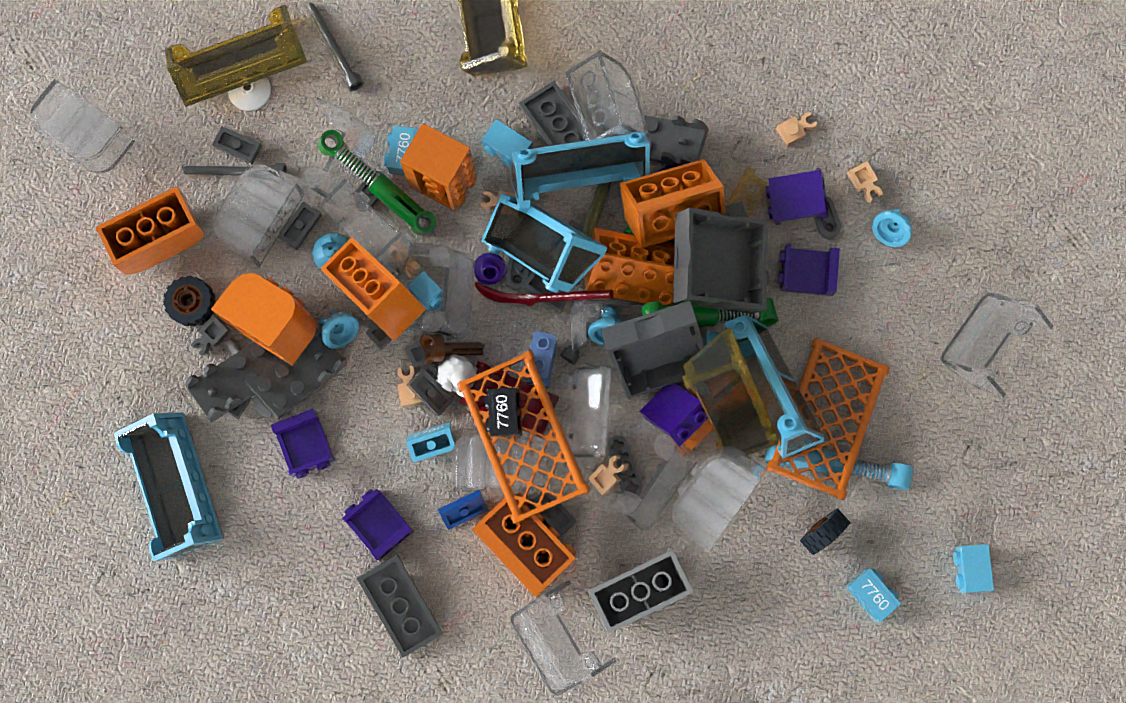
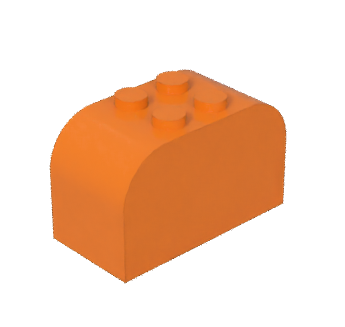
M177 186L95 227L113 265L124 274H135L145 271L189 249L204 237V232L186 196Z
M247 273L237 277L227 287L211 310L234 330L293 366L315 335L316 321L314 317L303 307L305 304L295 296L292 297L294 293L285 286L279 288V284L268 277L265 280L254 273Z

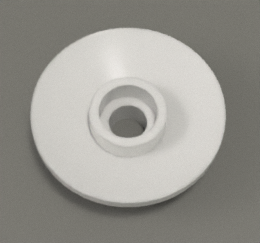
M244 70L236 74L230 81L228 95L233 105L238 109L254 111L263 107L269 100L271 85L267 77L261 72ZM247 85H251L250 90H244Z

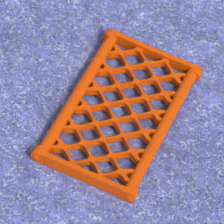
M814 338L811 345L813 349L798 388L805 402H810L813 405L815 413L812 415L820 419L823 426L820 430L827 433L830 441L824 444H817L812 449L803 450L797 455L782 459L778 451L782 437L780 436L773 458L769 460L766 469L830 494L840 500H845L848 492L846 488L883 380L888 376L890 367L827 343L819 338ZM824 349L836 355L827 358L821 350ZM843 357L857 363L847 366ZM838 358L843 369L833 371L828 361ZM816 364H825L829 374L823 377L818 376L814 371ZM864 366L877 370V373L868 374ZM860 367L864 377L855 380L849 369ZM842 372L847 373L850 383L840 385L835 375ZM830 377L833 379L836 388L827 391L822 384V380ZM866 380L872 386L870 393L862 394L856 383ZM818 383L823 393L812 396L807 390L809 384ZM853 386L857 397L847 399L843 388ZM838 391L843 398V402L834 405L829 398V394ZM825 397L830 407L819 410L814 400ZM860 400L865 405L863 412L854 413L850 402ZM842 405L847 406L851 416L841 419L836 408ZM832 411L837 421L826 424L822 413ZM849 419L854 420L858 425L857 431L848 433L843 422ZM839 425L844 436L834 439L829 431V427ZM846 439L851 445L850 451L841 453L836 442ZM832 445L837 456L827 459L822 451V447ZM817 450L823 461L814 465L810 462L807 453ZM803 456L808 464V468L798 470L793 459ZM839 459L844 465L843 471L834 473L829 462ZM789 462L794 472L780 467V463ZM825 465L830 476L819 479L814 468ZM809 470L812 472L815 480L802 476L800 473ZM832 479L837 488L834 489L822 484V482Z
M528 350L511 360L457 383L459 391L465 397L512 512L511 519L514 524H519L528 517L579 495L588 494L591 491L588 482L585 483L541 379L534 362L535 356L532 350ZM523 360L526 364L521 372L510 368V366ZM504 369V374L500 381H495L489 377ZM509 371L519 375L515 388L519 389L523 377L531 378L535 386L531 389L530 393L520 391V393L528 396L525 407L521 408L522 420L526 413L537 418L533 429L530 430L522 426V429L529 431L531 434L526 445L518 443L515 440L516 436H513L511 439L493 437L492 440L485 424L486 419L489 418V411H480L476 403L480 400L481 396L486 395L483 390L487 381L497 383L498 389L503 386L513 388L504 383ZM484 379L479 391L471 390L470 384ZM532 398L541 400L544 408L540 410L539 414L531 413L527 409ZM541 419L549 420L552 429L546 436L536 431ZM536 434L545 438V444L541 451L530 446L532 438ZM499 438L510 442L505 454L497 453L494 444ZM551 440L558 441L561 448L556 457L545 453L547 444ZM513 444L523 446L525 449L520 460L514 459L509 455ZM528 450L539 453V459L535 466L524 462ZM543 456L554 459V465L550 472L539 468ZM508 459L518 462L515 475H506L503 465ZM558 462L567 463L570 472L566 478H561L554 474ZM522 465L533 469V474L528 482L518 477ZM537 471L548 475V480L543 488L533 483ZM553 477L563 481L559 494L548 490L550 480ZM517 480L527 484L523 497L515 496L511 488ZM566 484H576L577 491L563 496ZM532 486L542 490L538 503L527 499L528 492ZM547 492L557 496L556 500L542 505L543 498ZM525 502L536 506L535 509L524 514L520 510Z

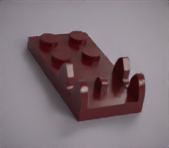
M478 361L476 364V374L491 369L489 365ZM501 370L489 377L495 381H500L504 371ZM507 373L504 383L510 387H515L518 379L511 377ZM484 379L475 382L471 390L479 391ZM487 381L483 392L488 395L487 389H498V384ZM523 381L519 385L520 391L530 393L531 389L535 387ZM547 392L555 409L559 396ZM520 393L521 408H524L528 396ZM481 396L480 400L476 403L480 411L487 412L485 396ZM462 397L460 404L468 407L465 398ZM532 398L527 409L531 413L539 414L540 410L544 407L540 399ZM526 413L522 420V426L530 430L533 429L537 420L536 416ZM541 419L536 431L544 435L549 420Z

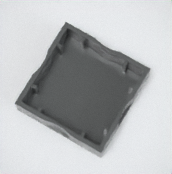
M687 208L676 213L673 303L680 304L690 300L692 306L748 314L767 310L765 262L768 249V221L742 216L729 217L718 212Z
M690 300L601 329L607 352L614 368L618 371L621 384L628 399L714 372Z

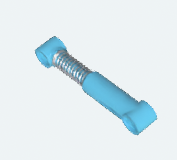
M770 438L768 440L765 462L772 460L779 439ZM817 450L807 453L812 464L815 465L823 461ZM822 450L827 459L837 456L836 452ZM803 456L793 459L796 467L808 468V464ZM839 459L829 462L834 473L843 471L844 465ZM859 459L856 460L851 474L858 477L861 475L862 478L865 476L866 479L867 477L869 479L873 478V480L877 479V481L881 479V482H886L887 486L891 488L910 490L913 467L899 463H891V465L885 466L884 464L869 463ZM789 462L780 463V465L791 466ZM825 465L814 468L815 471L829 474Z

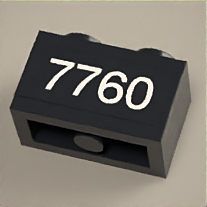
M515 387L487 389L488 395H485V407L489 411V418L486 419V430L490 432V436L522 435L520 389Z

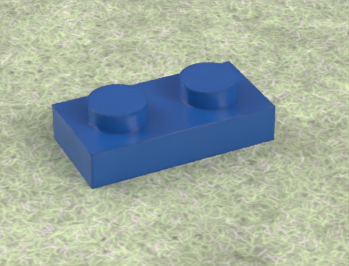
M477 490L439 508L438 511L447 529L450 530L489 511L480 491Z

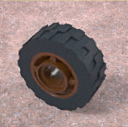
M182 276L172 281V284L166 288L167 291L164 293L163 305L169 317L184 326L191 325L193 327L203 324L214 313L211 308L216 303V296L212 291L213 289L203 280L192 276ZM193 296V303L187 306V299Z
M837 508L816 522L801 538L800 542L812 555H815L834 542L851 522Z

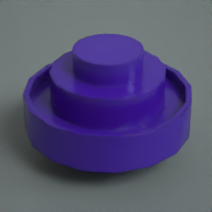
M495 253L482 254L474 262V276L483 284H496L505 276V261Z

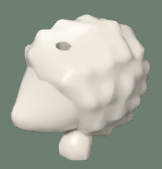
M453 354L447 356L438 366L437 379L435 381L440 383L442 388L450 392L454 391L465 398L463 393L459 391L457 383L477 375V367L464 356Z

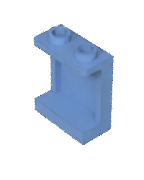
M534 331L530 350L533 351L535 356L534 362L544 386L549 388L557 343H555L556 335ZM526 377V382L534 385L532 379Z

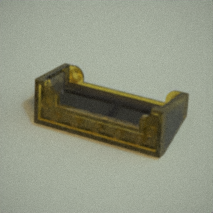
M458 0L466 52L461 54L459 60L462 71L472 76L517 70L528 66L517 0Z
M286 4L270 12L269 20L271 24L190 53L189 49L182 44L165 48L168 72L185 107L307 63V58Z
M732 329L722 331L683 365L686 375L682 376L687 390L691 388L696 393L718 437L719 442L716 443L717 450L720 456L725 455L729 463L777 445L778 439L767 408Z

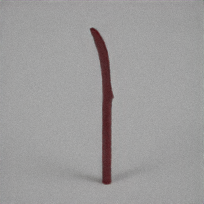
M480 282L475 283L477 290L484 297L492 301L525 304L530 307L540 302L612 299L614 297L612 289L512 294L491 289Z

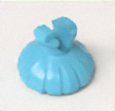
M900 209L885 210L873 220V233L876 239L886 246L901 247L907 244L911 238V219L908 214L907 216L902 215Z
M328 233L319 238L314 244L312 251L315 264L321 268L348 241V238L340 233Z
M613 307L604 308L602 310V318L594 321L588 330L591 340L603 346L606 345L601 329L623 322L620 320V316H617L618 311Z
M329 311L331 317L328 319L322 317L319 321L322 326V341L331 349L344 348L357 336L360 328L359 321L356 316L349 312Z

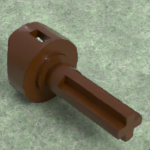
M423 334L419 340L426 356L424 365L441 364L444 356L453 354L460 356L483 355L484 345L481 342H444L440 334Z

